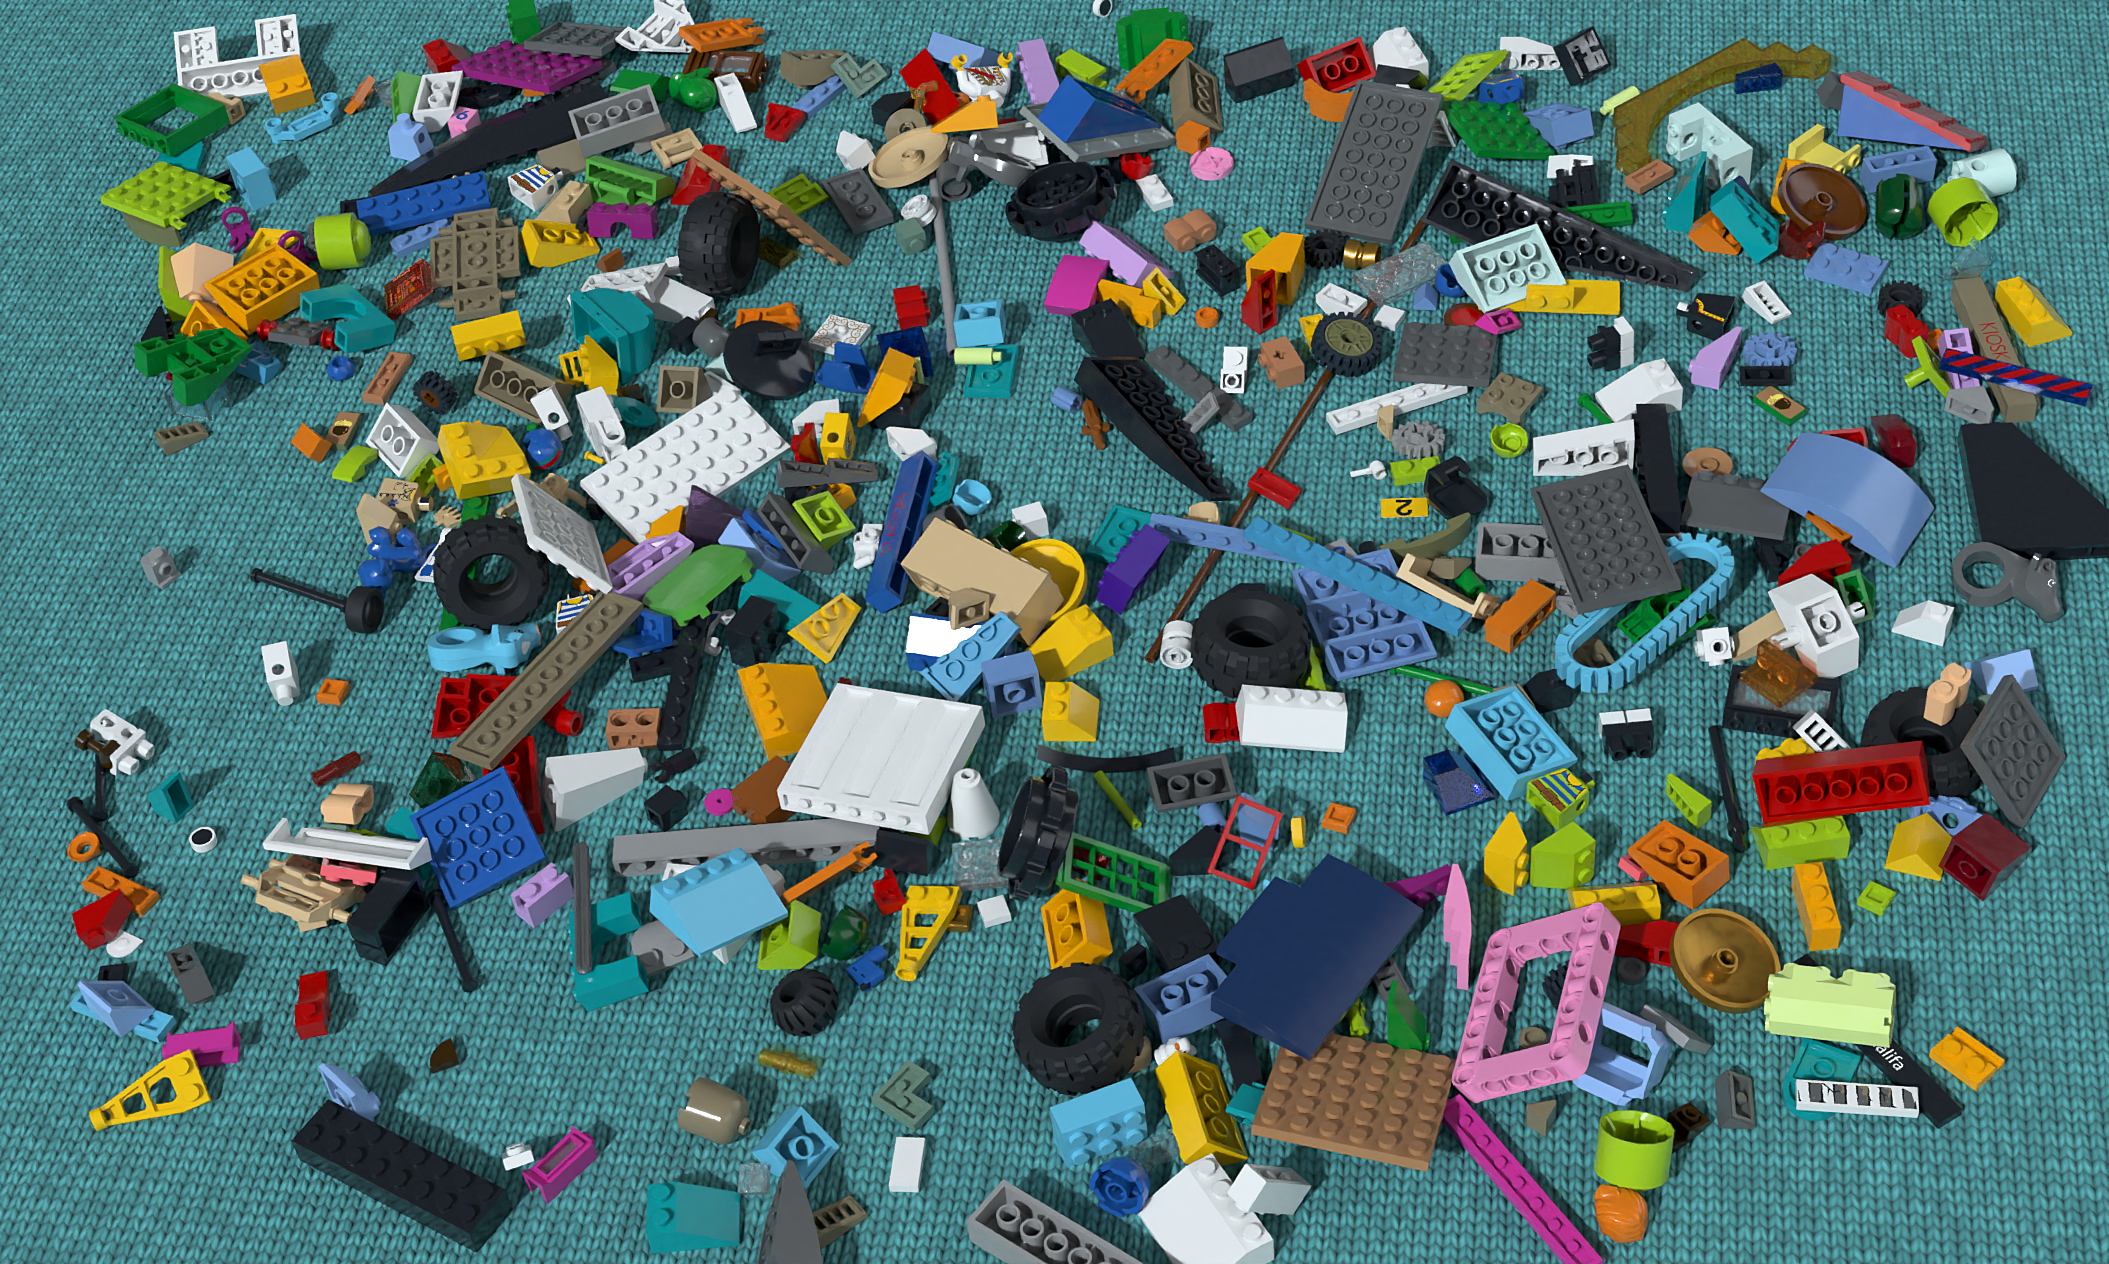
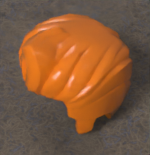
M1601 1184L1594 1194L1595 1214L1601 1234L1603 1236L1607 1235L1614 1242L1621 1244L1643 1240L1648 1224V1207L1645 1199L1637 1191L1630 1188Z

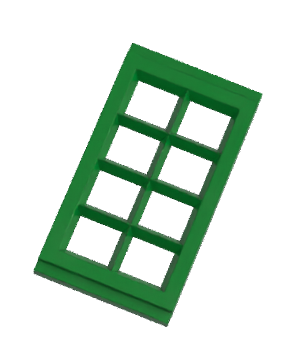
M1072 832L1066 854L1056 875L1055 885L1079 895L1137 913L1152 907L1137 901L1138 888L1154 893L1153 906L1169 900L1170 867L1165 863ZM1074 846L1090 851L1089 863L1073 858ZM1096 853L1112 858L1111 871L1095 866ZM1117 860L1133 866V878L1117 873ZM1072 866L1088 871V884L1071 879ZM1139 868L1155 873L1154 885L1138 880ZM1094 873L1110 878L1109 891L1093 886ZM1116 881L1132 886L1131 898L1115 893Z

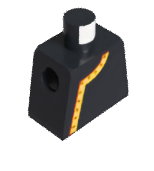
M1698 293L1692 304L1678 303L1676 316L1687 318L1686 329L1688 332L1715 341L1726 334L1735 313L1736 297Z

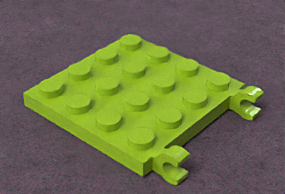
M161 161L155 163L154 166L147 170L141 171L133 178L125 180L119 186L110 189L101 195L100 198L101 204L162 227L171 225L181 230L187 226V223L180 220L185 215L214 198L226 203L232 199V196L226 194L231 189L227 184H222L213 179Z

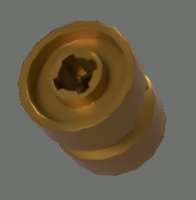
M1348 239L1344 249L1343 267L1352 270L1361 267L1363 271L1376 273L1381 260V244L1367 242L1363 245L1362 241Z

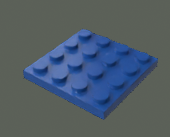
M503 766L409 816L420 841L423 837L428 838L432 860L429 862L447 902L453 910L548 859L512 780Z

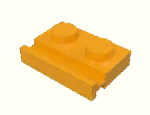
M1958 1026L1954 1029L1953 1033L1948 1034L1937 1043L1929 1053V1058L1975 1091L1991 1079L1998 1069L2001 1070L2005 1062L2003 1058Z

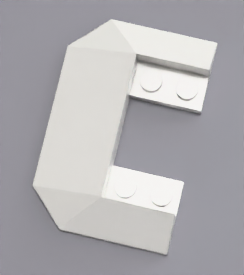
M296 14L255 20L258 56L219 62L217 30L215 26L174 32L178 85L205 97L213 92H219L227 99L268 94L258 65L296 54L301 59Z

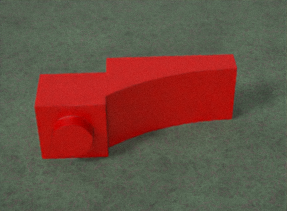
M327 971L300 975L298 1003L295 1005V1028L300 1040L328 1035L330 996Z

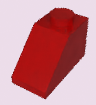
M119 888L72 913L77 936L90 950L114 939L134 907L133 902Z

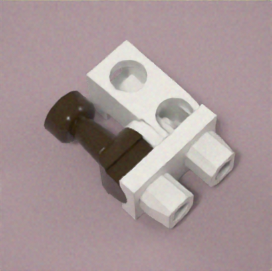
M104 709L90 722L91 732L84 729L75 740V747L83 751L90 749L99 755L101 766L110 769V773L115 776L121 771L132 776L139 768V760L135 759L137 756L144 760H149L154 755V745L146 740L145 731L140 728L137 729L107 709Z

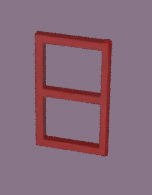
M1237 795L1207 873L1253 890L1283 813ZM1240 803L1275 816L1264 847L1229 833ZM1226 838L1261 852L1250 882L1214 869Z

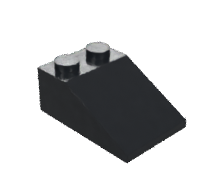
M1111 298L1071 314L1073 337L1090 357L1145 358L1146 353L1123 311Z
M1183 894L1133 914V919L1163 975L1207 954L1211 956L1217 965L1219 964L1220 956L1217 955V941L1208 925Z

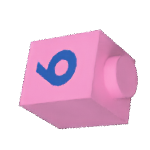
M459 107L447 121L451 138L481 124L478 110Z

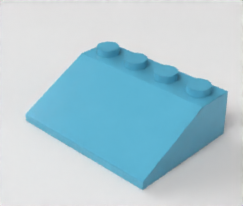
M1515 685L1455 704L1445 724V728L1506 801L1526 795L1527 782L1562 768L1567 769L1578 760Z
M740 847L651 886L649 911L699 957L705 956L788 917V911L758 863Z

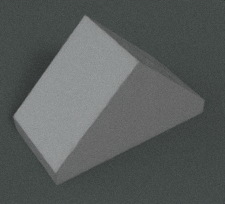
M1976 386L1949 390L1946 396L1944 411L1972 423L1985 424L1992 423L1994 407L1985 387Z

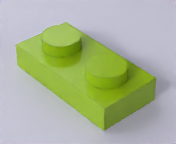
M1431 456L1421 458V460L1411 459L1391 462L1390 471L1394 485L1425 482L1427 470L1440 464L1439 457Z

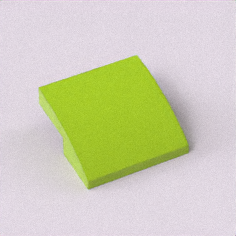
M803 173L767 192V194L783 203L797 216L828 200L829 197L816 182L812 184Z

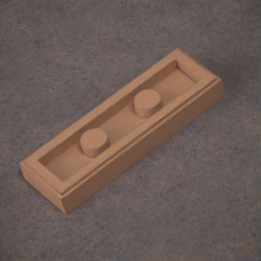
M390 351L363 393V402L385 405L412 362L411 354Z

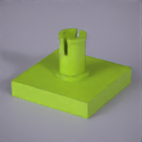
M1918 336L1911 341L1921 366L1907 375L1905 374L1903 376L1909 388L1913 389L1918 384L1929 379L1946 398L1947 392L1953 388L1944 364L1923 338Z

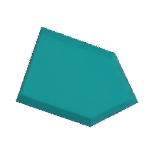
M945 450L938 457L940 459L937 462L939 466L927 511L952 498L960 459Z

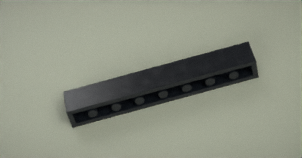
M1636 404L1635 413H1631V420L1634 419V454H1636V468H1638L1639 490L1658 532L1680 533L1681 508L1666 404Z

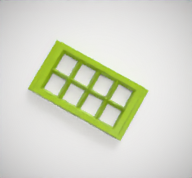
M1507 50L1464 55L1427 92L1443 94V101H1462L1506 58Z

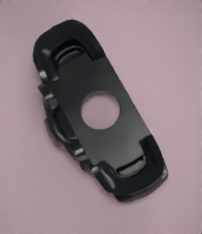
M492 84L461 89L456 106L467 104L470 109L495 107L500 99L510 100L513 98L512 86ZM482 90H487V92L485 93H477Z

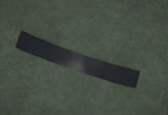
M1038 744L1037 759L1072 770L1123 773L1145 770L1149 767L1174 762V747L1140 756L1099 758L1073 755Z

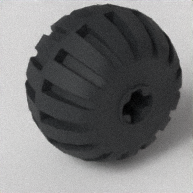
M808 968L797 969L788 973L785 978L783 977L779 981V985L775 986L770 999L771 1014L778 1027L790 1035L799 1037L811 1036V1034L821 1032L823 1027L826 1028L830 1024L829 1021L834 1018L835 1011L838 1008L836 987L830 978L820 971Z

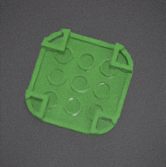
M717 544L703 547L688 556L656 583L643 597V605L647 609L670 615L671 618L676 619L680 626H687L693 617L700 615L704 619L711 614L706 605L735 580L748 582L752 578L749 571L755 565L743 549Z

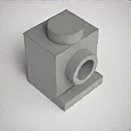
M157 546L140 559L148 581L163 590L182 576L175 566L171 553L160 546Z

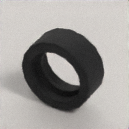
M356 586L351 591L345 607V622L350 631L372 634L377 630L384 612V598L379 589Z

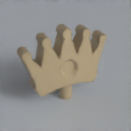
M443 506L434 514L437 527L443 524L446 528H453L461 523L462 515L457 509L453 511L452 507L446 509Z

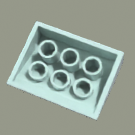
M1538 224L1458 250L1449 261V265L1458 283L1484 314L1525 300L1527 284H1567Z

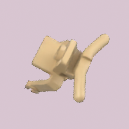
M550 473L540 484L529 480L565 505L566 500L571 499L586 509L587 498L568 488L569 481L567 479ZM516 498L497 510V514L500 515L498 518L503 516L511 517L519 511Z

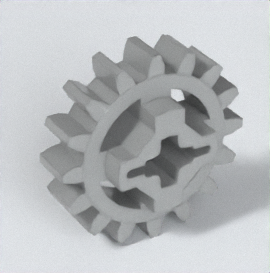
M1419 420L1412 423L1408 421L1407 426L1400 424L1399 429H1394L1392 446H1394L1395 452L1399 451V456L1408 455V459L1417 457V460H1421V458L1430 457L1431 454L1437 456L1439 451L1444 450L1445 434H1443V429H1438L1437 424L1429 425V421H1426L1424 424H1421Z

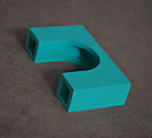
M349 283L301 293L300 313L311 323L331 318L353 319L337 323L335 328V344L346 354L394 343L395 323Z
M627 892L591 904L592 970L584 975L578 974V971L575 969L574 910L570 911V923L567 924V930L572 944L569 945V952L574 963L571 966V974L576 985L572 989L576 1002H581L586 1011L589 1012L649 992L647 970L637 954L609 964H594L595 955L604 943L614 937L642 927L640 907L632 894Z

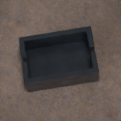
M389 867L385 873L381 874L373 889L365 895L363 902L357 910L352 913V916L347 921V926L354 939L353 942L359 957L387 966L430 908L426 893L422 891L424 888L419 873L407 869Z

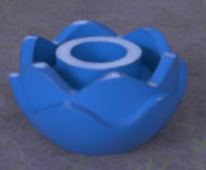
M345 356L333 358L327 367L328 376L335 381L350 379L355 372L354 362Z

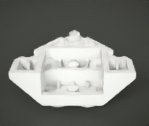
M654 0L655 12L637 30L628 26L615 38L617 43L631 51L691 52V49L694 47L679 35V27L694 25V22L685 7L684 0Z

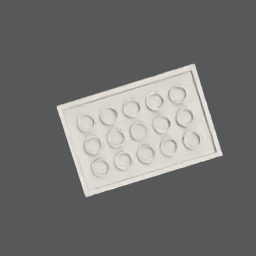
M516 473L511 482L521 515V522L524 526V533L527 537V544L536 552L541 550L547 554L548 559L554 564L565 566L573 577H581L586 580L587 585L593 590H600L607 595L613 586L593 524Z

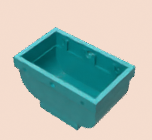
M596 288L585 292L578 290L570 293L574 340L579 345L584 344L585 335H589L617 363L618 381L621 384L632 381V376L650 366L652 362L651 351L657 349L654 312L631 291L620 293L610 288Z

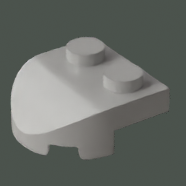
M659 920L640 927L632 937L633 955L637 954L647 970L648 978L695 960L692 950Z

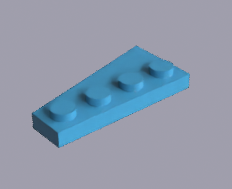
M1000 611L979 627L976 633L968 639H963L957 644L955 649L948 654L942 655L935 664L929 668L926 667L920 673L948 701L961 703L983 677L981 662L999 658L1022 628L1007 613Z

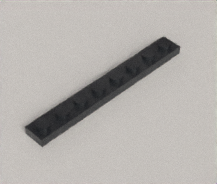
M715 598L706 605L711 614L704 619L697 615L688 622L687 626H681L656 744L659 751L684 750Z

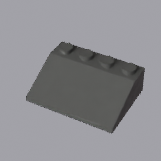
M1702 470L1694 472L1691 479L1681 525L1783 540L1792 509L1760 492L1766 483L1760 478H1750L1747 480L1740 479L1737 475L1733 474L1720 476L1714 475L1711 471Z

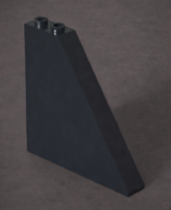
M2012 422L1960 425L1957 443L1976 543L1989 542L2028 560L2032 559L2035 552L2041 554V559L2050 558L2053 561L2109 558V509ZM1979 561L1980 564H1990V563H1991V562H1986V561Z

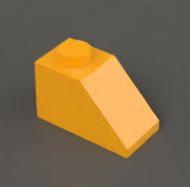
M678 505L652 522L650 533H646V540L662 535H671V533L677 531L685 536L687 519L684 506Z

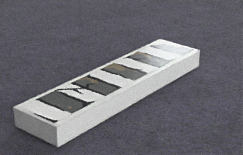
M1796 1079V1110L1918 1118V1087Z

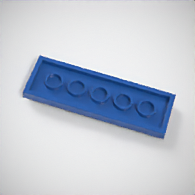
M484 171L356 201L359 220L365 223L370 236L454 217V214L491 208Z

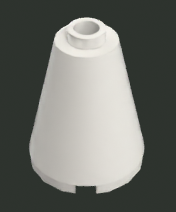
M971 768L962 769L955 774L947 812L949 830L954 836L963 840H970L969 837H978V840L986 838L999 825V810L979 772Z

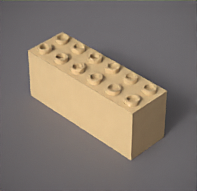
M935 517L901 562V566L917 588L937 599L941 596L949 601V594L951 592L964 588L990 595L989 619L982 622L986 623L1000 611L1007 613L1022 628L1014 639L1028 647L1034 642L1064 601L1063 596L1059 592L1060 587L1051 580L1052 575L1042 567L1034 568L1029 561L1022 557L1020 559L1015 558L1004 548L1000 550L995 548L987 539H977L967 529L961 531L949 520L944 522Z

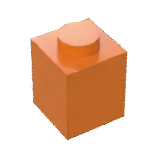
M1188 120L1176 131L1175 137L1177 149L1194 155L1197 151L1201 150L1203 152L1211 146L1209 127Z

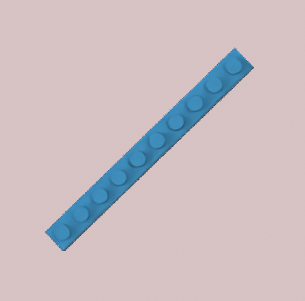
M1257 517L1243 531L1244 539L1456 637L1472 621V614L1260 517Z

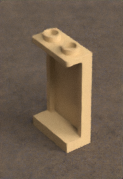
M1407 553L1396 574L1397 577L1434 597L1472 614L1474 618L1486 620L1500 609L1499 602L1501 598L1496 595L1481 592L1475 602L1427 576L1433 561L1425 557Z

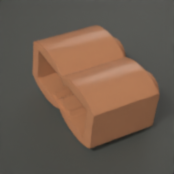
M1202 209L1192 210L1183 218H1175L1163 226L1165 239L1179 253L1191 250L1197 244L1206 243L1217 235L1216 222Z

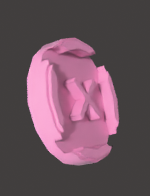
M1216 147L1206 148V151L1203 152L1201 150L1197 151L1190 160L1192 174L1202 180L1214 181L1228 176L1234 167V160L1227 150Z

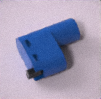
M878 944L846 968V973L860 986L862 992L864 990L868 992L885 978L883 971L877 965L888 957L887 952Z

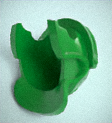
M710 68L695 69L692 73L685 75L682 72L674 73L669 80V91L672 99L677 103H682L686 107L694 109L696 113L711 109L717 101L718 92L714 83L706 79L709 74H712Z

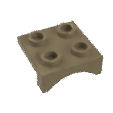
M1500 372L1477 400V413H1499L1513 424L1522 426L1526 412L1543 393V387Z

